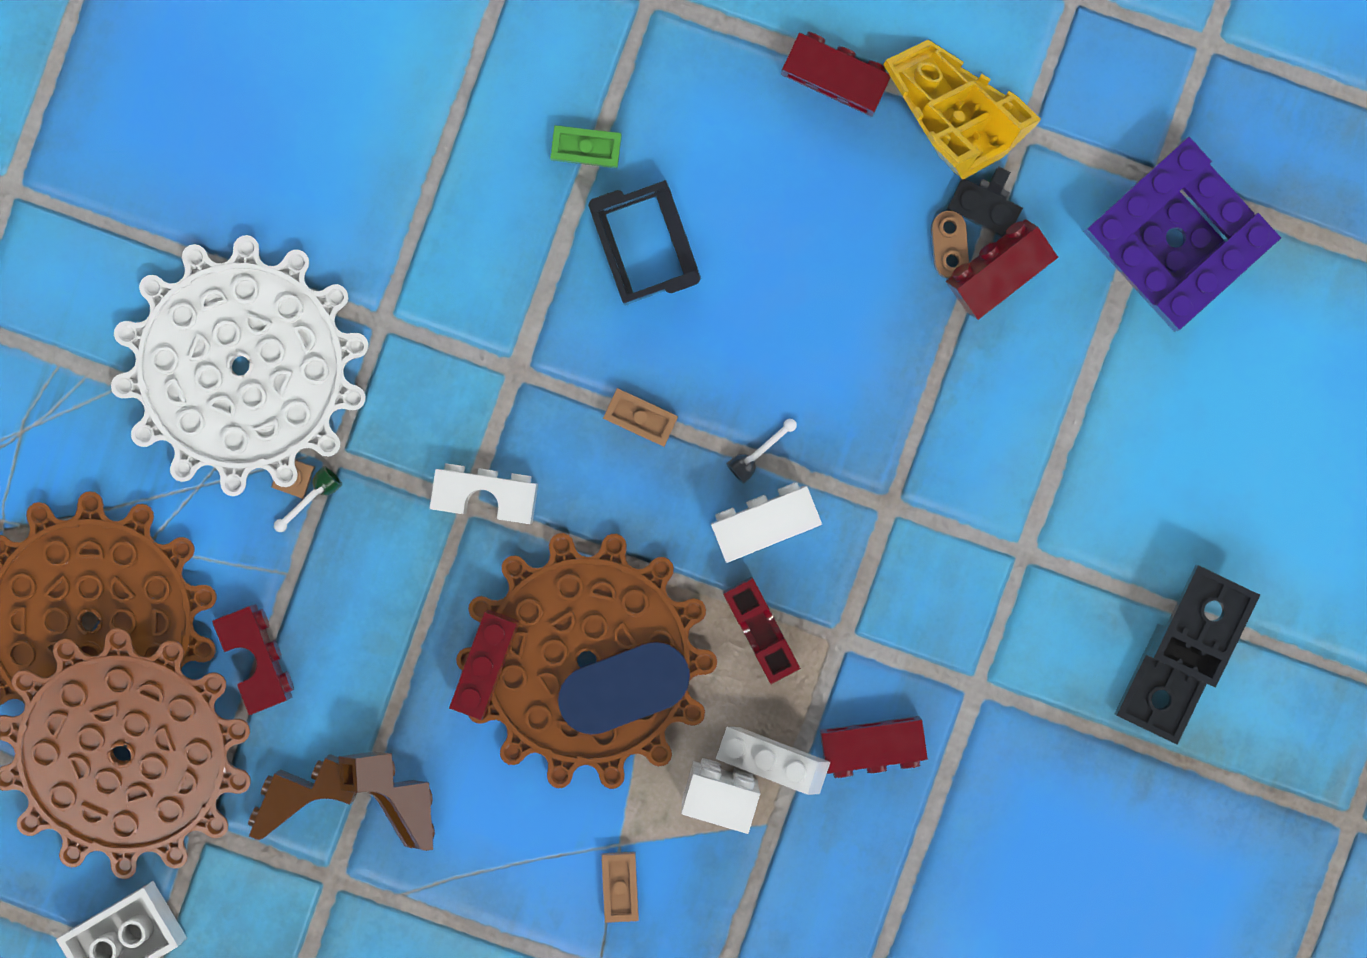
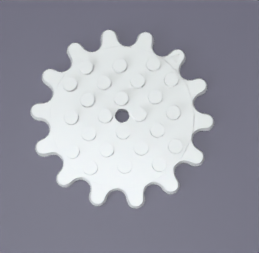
M245 235L237 238L231 258L224 263L213 262L205 249L200 245H189L182 253L185 274L179 282L169 284L156 275H148L141 280L139 285L140 293L150 305V313L147 319L138 323L123 321L114 329L115 340L119 344L133 350L136 362L132 370L116 375L111 382L112 392L119 398L138 399L144 405L145 410L141 421L132 428L131 438L136 445L141 447H148L160 440L171 443L174 447L175 455L170 466V473L175 480L180 482L189 481L199 468L209 465L218 470L221 489L229 496H238L245 490L248 474L256 468L267 470L277 485L289 487L297 480L298 473L295 466V457L300 450L311 448L322 456L327 457L333 456L339 451L340 439L330 428L329 420L333 412L338 409L355 411L364 405L366 400L365 392L345 379L344 367L350 360L364 356L367 353L369 343L366 337L360 333L346 334L338 330L335 325V317L338 311L348 302L347 290L338 284L328 286L321 291H313L308 288L305 283V273L309 267V258L303 251L292 250L287 253L281 263L275 266H268L261 261L259 244L252 236ZM243 356L250 362L249 370L245 375L238 376L234 373L232 364L236 358Z

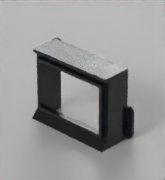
M666 180L626 195L620 190H615L589 201L590 212L624 305H629L664 291L675 293L697 285L702 278ZM657 197L684 275L633 292L606 215Z

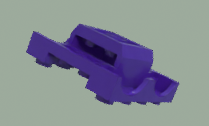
M1190 137L1183 140L1166 158L1083 231L1174 332L1181 330L1281 239L1259 213L1255 214L1210 165L1212 161ZM1181 190L1192 199L1227 239H1223L1180 192ZM1170 229H1177L1182 233L1183 243L1180 247L1175 248L1167 243L1166 234Z

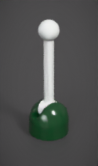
M323 466L315 474L312 481L314 489L283 519H278L274 522V529L277 532H284L287 529V524L318 494L331 495L343 485L332 470Z

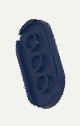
M649 642L579 668L572 672L561 686L558 697L560 713L566 723L576 731L584 734H600L670 708L678 703L687 691L690 679L687 661L681 652L674 647L660 642Z

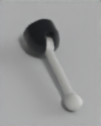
M791 418L786 419L783 427L752 455L739 454L726 463L727 467L744 484L755 473L756 465L754 461L784 434L794 431L797 427L796 421Z

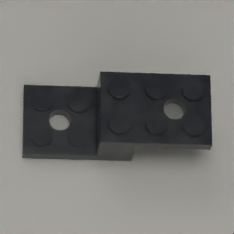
M1195 565L1167 625L1157 624L1114 714L1178 745L1206 685L1208 684L1216 688L1260 594L1204 567ZM1211 601H1217L1222 608V613L1216 620H1209L1205 616V606ZM1158 690H1165L1169 695L1168 704L1164 708H1155L1151 700L1152 695Z

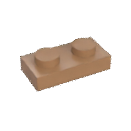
M617 388L603 419L665 447L678 416Z
M636 852L602 853L605 923L639 921Z

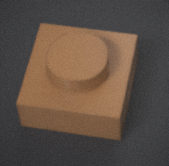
M295 459L298 473L296 482L289 487H281L273 481L271 488L303 499L305 498L315 466Z

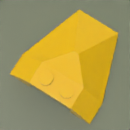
M928 39L886 59L883 65L938 156L963 180L1002 159L1040 122L1041 118L1018 96L1010 91L1006 95L988 84L991 80L983 74L979 78L961 67L964 63L963 61Z

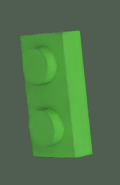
M554 125L550 159L551 161L618 168L622 134Z

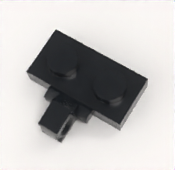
M998 166L990 182L982 179L979 186L966 179H961L946 210L954 211L964 219L1003 237L1006 234V230L1016 223L1023 207L1006 200L1010 192L1003 188L1011 172Z

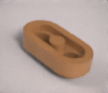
M954 211L940 213L931 225L934 267L937 273L946 279L952 276L953 271L964 263H969L966 223L963 217ZM945 222H952L955 225L954 233L948 234L944 231L943 225ZM954 255L958 259L956 267H949L947 265V256Z

